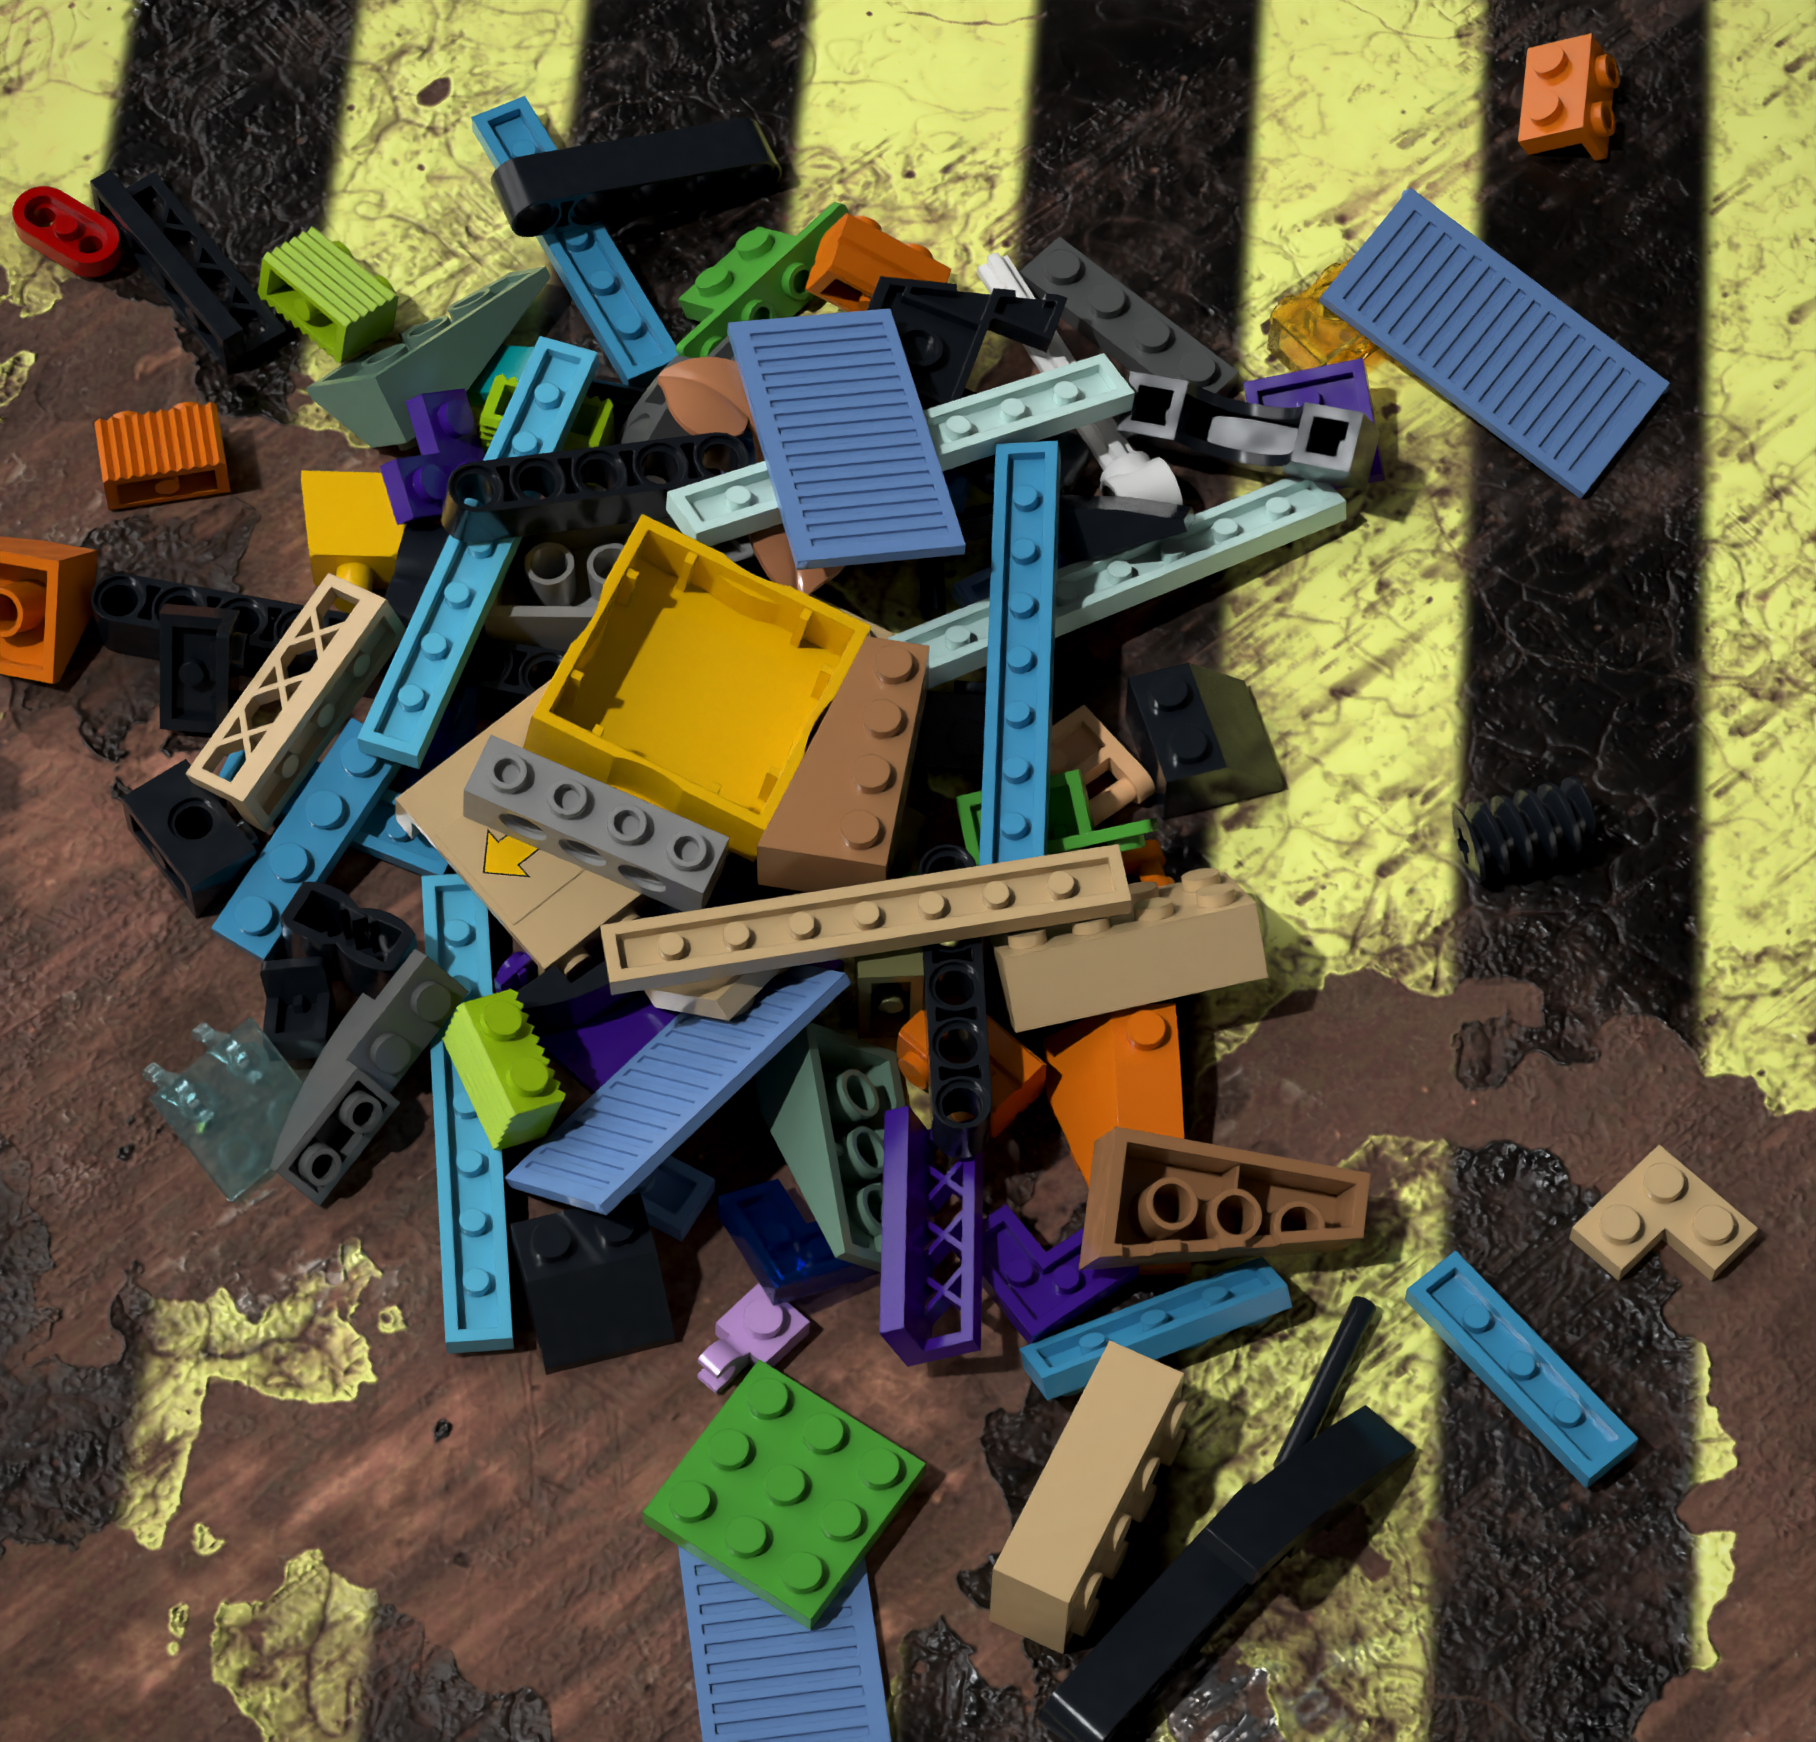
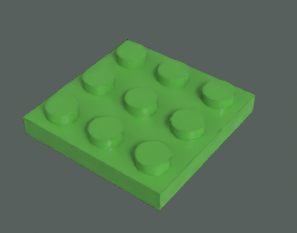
M759 1359L643 1510V1523L811 1630L926 1475V1463Z

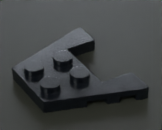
M880 276L867 310L891 309L922 409L926 410L961 399L987 331L1047 353L1068 298L1045 293L1043 300L1016 297V290L993 288L991 294L957 291V284ZM995 455L953 468L985 493L994 495Z

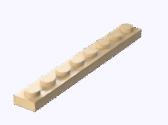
M1119 844L604 924L600 925L611 995L1128 914L1131 913L1132 900Z

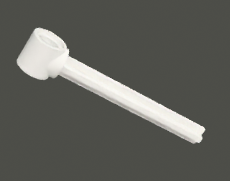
M998 252L987 256L986 264L977 267V274L990 294L993 288L1016 290V297L1036 299L1008 255L1001 257ZM1055 331L1047 353L1022 344L1040 373L1076 362L1057 331ZM1112 417L1076 428L1103 470L1100 478L1101 496L1134 497L1183 505L1180 488L1167 463L1160 457L1151 460L1143 451H1134L1128 441L1116 430L1117 424Z

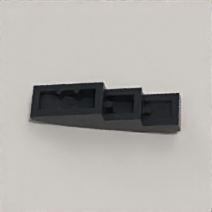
M1060 495L1058 542L1062 541L1070 565L1185 533L1195 520L1192 506L1134 497ZM994 502L966 508L964 513H956L965 543L992 535Z
M1364 1405L1295 1451L1251 1486L1204 1528L1200 1542L1252 1586L1284 1555L1291 1559L1322 1529L1329 1533L1414 1454L1416 1446L1367 1405Z

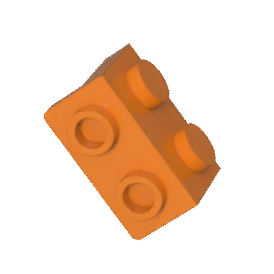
M1592 33L1527 49L1518 142L1527 155L1582 143L1594 161L1607 159L1609 136L1615 132V117L1612 110L1613 92L1619 86L1620 74L1613 55L1605 53Z

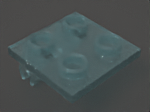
M248 1017L229 1034L215 1031L204 1022L200 1023L191 1033L196 1041H203L208 1049L204 1055L180 1074L164 1071L155 1062H152L142 1070L144 1079L146 1081H153L158 1087L156 1093L148 1099L228 1201H233L271 1170L270 1165L278 1139L289 1112L303 1086V1082L252 1017Z

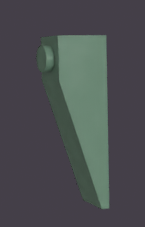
M546 266L510 272L451 304L447 308L451 319L448 316H441L421 325H413L398 333L402 341L401 344L383 349L372 355L371 351H365L328 373L306 389L313 401L370 447L397 444L399 450L403 451L418 446L405 401L423 393L465 388L467 392L551 276Z
M810 1022L754 1075L755 1093L758 1099L759 1110L835 1258L881 1272L885 1111L905 1106L896 1052Z

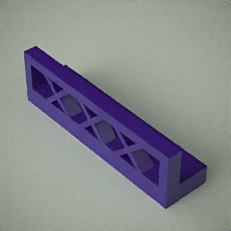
M909 1105L885 1111L879 1334L907 1367L981 1350L983 1150L975 1156L960 1158L946 1175L935 1169L936 1151L939 1149L934 1144L931 1129L925 1127ZM975 1118L969 1119V1120H965V1121H961V1122H958V1123L971 1122V1121L974 1120ZM954 1194L962 1200V1210L943 1230L934 1224V1217L936 1212ZM953 1249L962 1255V1265L942 1286L933 1280L934 1269ZM950 1305L961 1311L960 1332L932 1338L933 1325Z

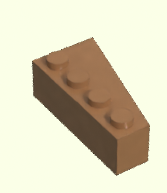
M866 636L757 845L758 885L815 892L890 880L929 686L930 646Z
M1114 1127L1094 1143L1079 1270L1340 1251L1364 1237L1371 1173Z

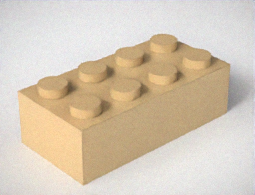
M1203 868L1189 871L1181 876L1182 882L1157 887L1155 882L1129 884L1132 902L1131 913L982 936L983 960L990 999L1013 1030L1018 1033L1268 978L1257 903L1226 872L1220 873L1215 868Z
M1109 1340L993 1567L989 1621L1061 1654H1064L1073 1634L1083 1638L1086 1636L1100 1605V1600L1095 1597L1103 1576L1113 1580L1118 1573L1128 1550L1129 1542L1124 1541L1131 1521L1133 1519L1142 1523L1156 1494L1157 1485L1152 1483L1161 1463L1169 1467L1172 1464L1184 1438L1185 1429L1180 1427L1187 1413L1189 1402L1181 1399L1183 1372Z

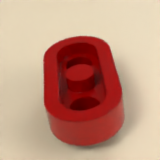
M49 186L31 188L16 199L12 208L15 230L19 239L26 245L69 271L83 277L104 275L114 269L119 263L122 255L119 231L116 225L105 216L63 191ZM43 222L53 223L48 227H38ZM90 250H98L97 252H94V253H86L87 251H90Z

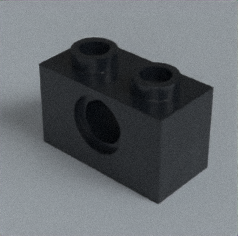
M184 759L122 796L121 800L128 830L195 918L198 919L233 896L256 862L257 854L262 852V847L250 825L244 819L235 823L224 809L227 807L226 799L190 781L185 773L191 765L187 759ZM194 832L208 833L200 839L192 840L185 838Z

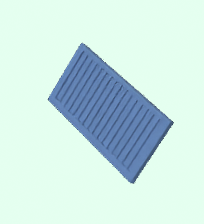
M1411 187L1403 191L1398 203L1319 299L1321 304L1579 499L1584 496L1658 398L1669 390L1670 383Z
M890 308L728 322L727 333L796 570L965 553V541Z
M806 964L792 966L784 973L774 976L755 995L753 1005L743 1014L731 1018L729 1021L681 1012L508 1173L504 1179L510 1188L607 1215L851 984L848 975L844 972Z
M678 1546L702 1742H891L865 1557L813 1628L809 1630Z

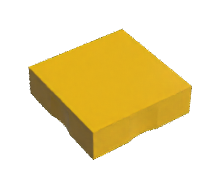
M642 514L603 584L593 618L584 631L569 646L534 710L523 748L730 837L728 850L754 862L757 858V845L866 636L869 635L872 626L791 586L758 577L741 568L724 553Z

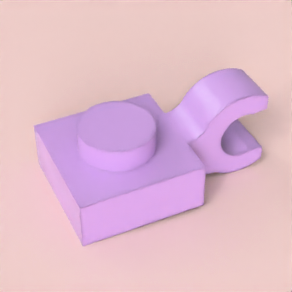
M761 1280L716 1322L715 1335L720 1340L710 1345L698 1358V1363L704 1368L697 1374V1378L715 1394H718L748 1364L753 1367L760 1359L774 1367L809 1334L810 1321Z

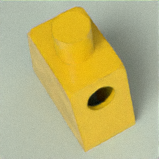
M301 470L308 548L314 585L319 587L326 575L330 573L372 592V589L387 590L395 571L400 543L407 524L397 525L382 473ZM339 597L334 601V606L345 613H351L356 606Z

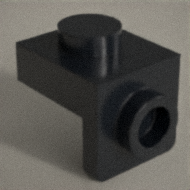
M315 956L262 962L260 977L266 995V1006L261 1044L266 1062L319 1057L333 1035L336 1006L325 959Z

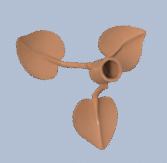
M719 357L691 358L671 365L659 374L657 383L664 393L668 409L675 421L690 435L720 432L740 438L747 427L753 436L756 463L765 461L736 361ZM783 523L749 534L752 549L769 579L778 584L791 586L810 596L825 583L836 577L846 567L836 566L796 570Z

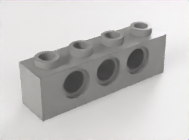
M490 735L464 788V817L683 912L705 908L726 864L730 837L494 735Z

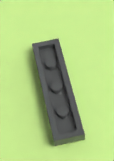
M1060 236L1019 271V274L1036 299L1043 300L1045 293L1067 297L1068 299L1060 318L1128 370L1189 381L1205 390L1225 397L1238 386L1239 372Z

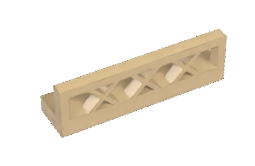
M328 573L185 773L190 781L230 801L248 824L267 832L401 642L406 628L387 599ZM337 597L356 605L345 622L324 628L323 617ZM316 649L318 660L311 670L289 678L287 667L294 657ZM281 699L282 711L275 721L253 729L251 718L260 705ZM245 750L246 761L231 782L213 774V771L224 756Z

